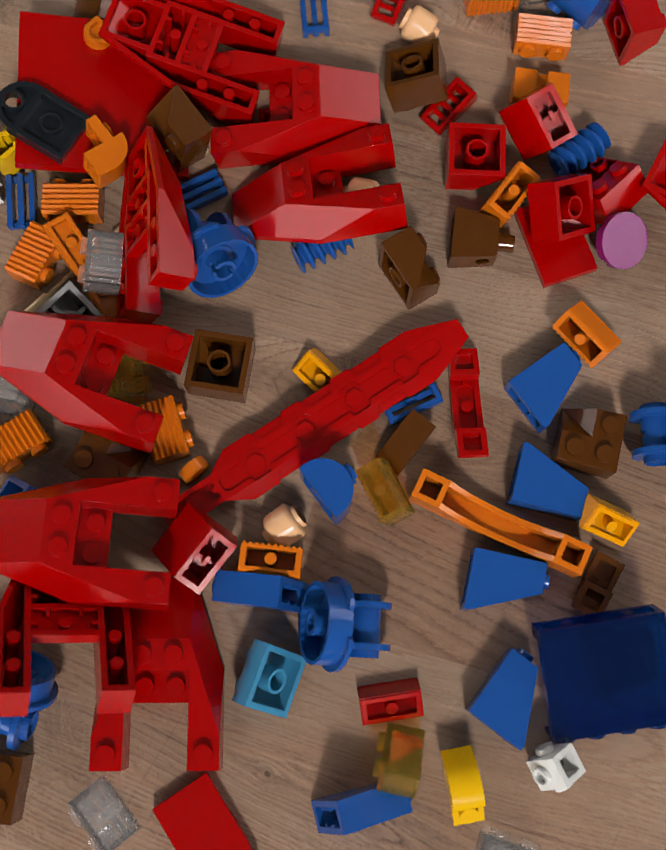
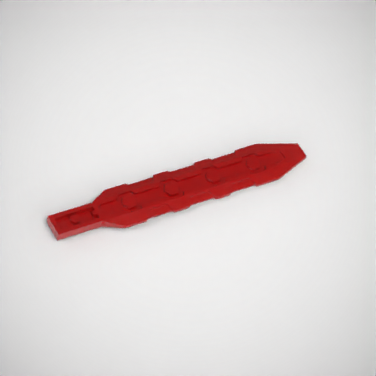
M458 319L407 330L378 348V352L350 370H344L330 379V383L303 401H297L281 411L280 416L252 434L247 433L224 448L210 475L179 495L176 517L188 501L207 514L225 501L257 499L280 484L281 479L306 462L318 459L330 451V447L359 428H365L377 420L381 413L407 396L412 397L436 381L469 338L468 334ZM164 517L169 526L175 519Z

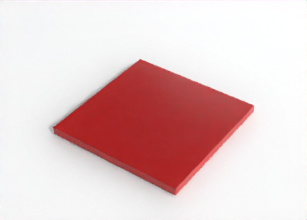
M20 11L17 82L27 81L38 84L92 117L96 114L102 123L108 124L112 130L113 137L123 132L128 144V154L145 129L147 115L171 89L112 45L103 50L90 48L85 43L83 35L84 27L91 19ZM17 99V106H19L22 102ZM85 131L62 164H59L16 138L15 168L87 173L83 167V156L85 152L95 146L87 137ZM172 165L178 180L188 181V168L178 173Z

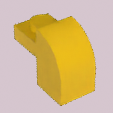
M468 745L440 751L442 772L448 790L453 825L457 826L485 820L484 807L486 803L484 790L472 746Z

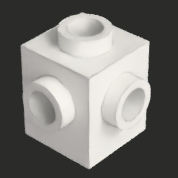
M545 742L536 747L534 750L535 754L526 761L533 779L541 791L555 790L556 792H563L569 789L586 772L571 742L560 744Z

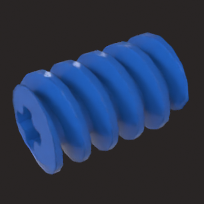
M595 122L589 123L585 128L578 130V135L550 150L548 159L558 177L570 174L575 175L578 173L579 168L585 169L588 163L596 161V157L604 156L605 148H610L611 141L606 130L600 124Z
M352 239L324 244L293 242V246L290 245L299 269L304 274L306 273L305 264L308 263L315 269L316 259H319L323 264H327V254L333 260H336V250L339 249L343 255H347L346 246L349 245L354 249Z

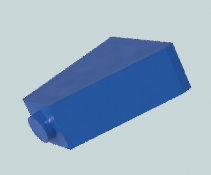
M564 342L510 379L504 387V390L538 434L542 433L550 425L582 367L580 356Z
M524 442L518 450L506 504L576 522L581 519L589 488L532 444Z
M475 547L470 553L460 610L468 611L543 594V589L547 590L550 583L551 573L547 571L548 563Z
M218 570L212 583V601L300 613L302 599L309 583L279 575Z
M519 647L517 650L510 648L505 651L465 710L513 747L522 750L526 742L538 667L531 663L534 658Z
M388 779L311 800L318 833L345 836L413 812L411 806L412 795L405 783V779Z

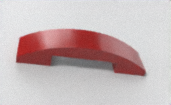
M477 348L460 349L448 364L451 416L458 458L488 457L487 432L483 424L479 388L480 369Z

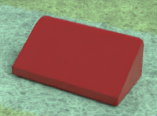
M416 677L357 687L363 726L424 716L421 688Z

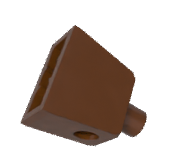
M456 207L452 219L448 268L492 266L498 251L513 253L515 236L499 234L500 219L497 217Z

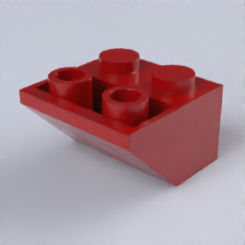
M552 82L545 83L498 111L523 161L549 151L578 135Z
M600 157L594 163L591 162L589 167L581 173L592 174L595 223L604 225L605 219L611 214L628 212L647 194L641 187L645 179L639 164Z
M188 501L151 551L173 577L200 595L236 549L237 536Z

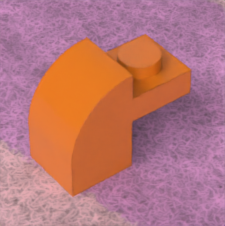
M95 114L86 119L85 134L95 147L84 153L83 167L99 189L117 180L124 172L128 144L123 132L113 137L112 130L108 124L102 123Z

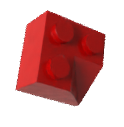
M611 0L603 18V23L619 66L625 65L659 42L666 29V17L660 11L657 3L658 0Z
M450 122L446 137L445 189L475 190L505 179L506 125Z
M592 174L563 175L527 184L532 242H560L595 231Z

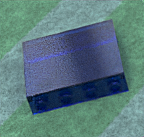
M655 604L531 623L532 635L538 641L549 725L545 726V732L553 743H573L575 740L583 738L596 740L613 733L633 734L638 729L666 728V616L662 609Z

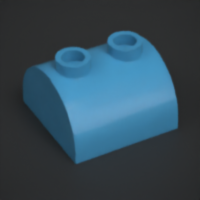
M254 638L252 646L247 651L246 662L241 676L235 683V692L232 700L245 707L287 718L306 661L301 655Z

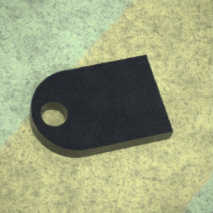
M19 81L4 87L0 91V125L14 137L57 163L62 164L86 131V119L91 116L38 84ZM9 98H17L22 103L17 107H10L5 102Z

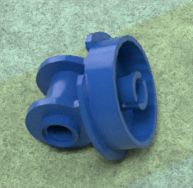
M186 208L194 248V263L198 266L196 279L188 286L196 295L205 298L220 297L237 290L249 280L257 267L258 253L255 249L253 233L248 226L241 225L237 227L233 225L231 219L225 213L214 212L206 221H203L195 210Z
M651 402L643 404L639 409L629 413V422L640 425V432L645 435L641 438L642 447L632 451V459L643 461L646 466H666V403Z
M341 576L331 577L327 582H312L303 596L298 622L299 645L304 660L310 665H321L327 672H339L346 665L349 657L379 659V651H390L391 649L390 644H380L381 610H392V603L381 602V595L353 593L347 579Z
M31 650V694L28 715L0 717V734L7 736V748L14 751L18 750L24 741H29L37 726L39 719L38 711L51 706L56 701L59 691L55 681L57 671L55 664L45 655Z

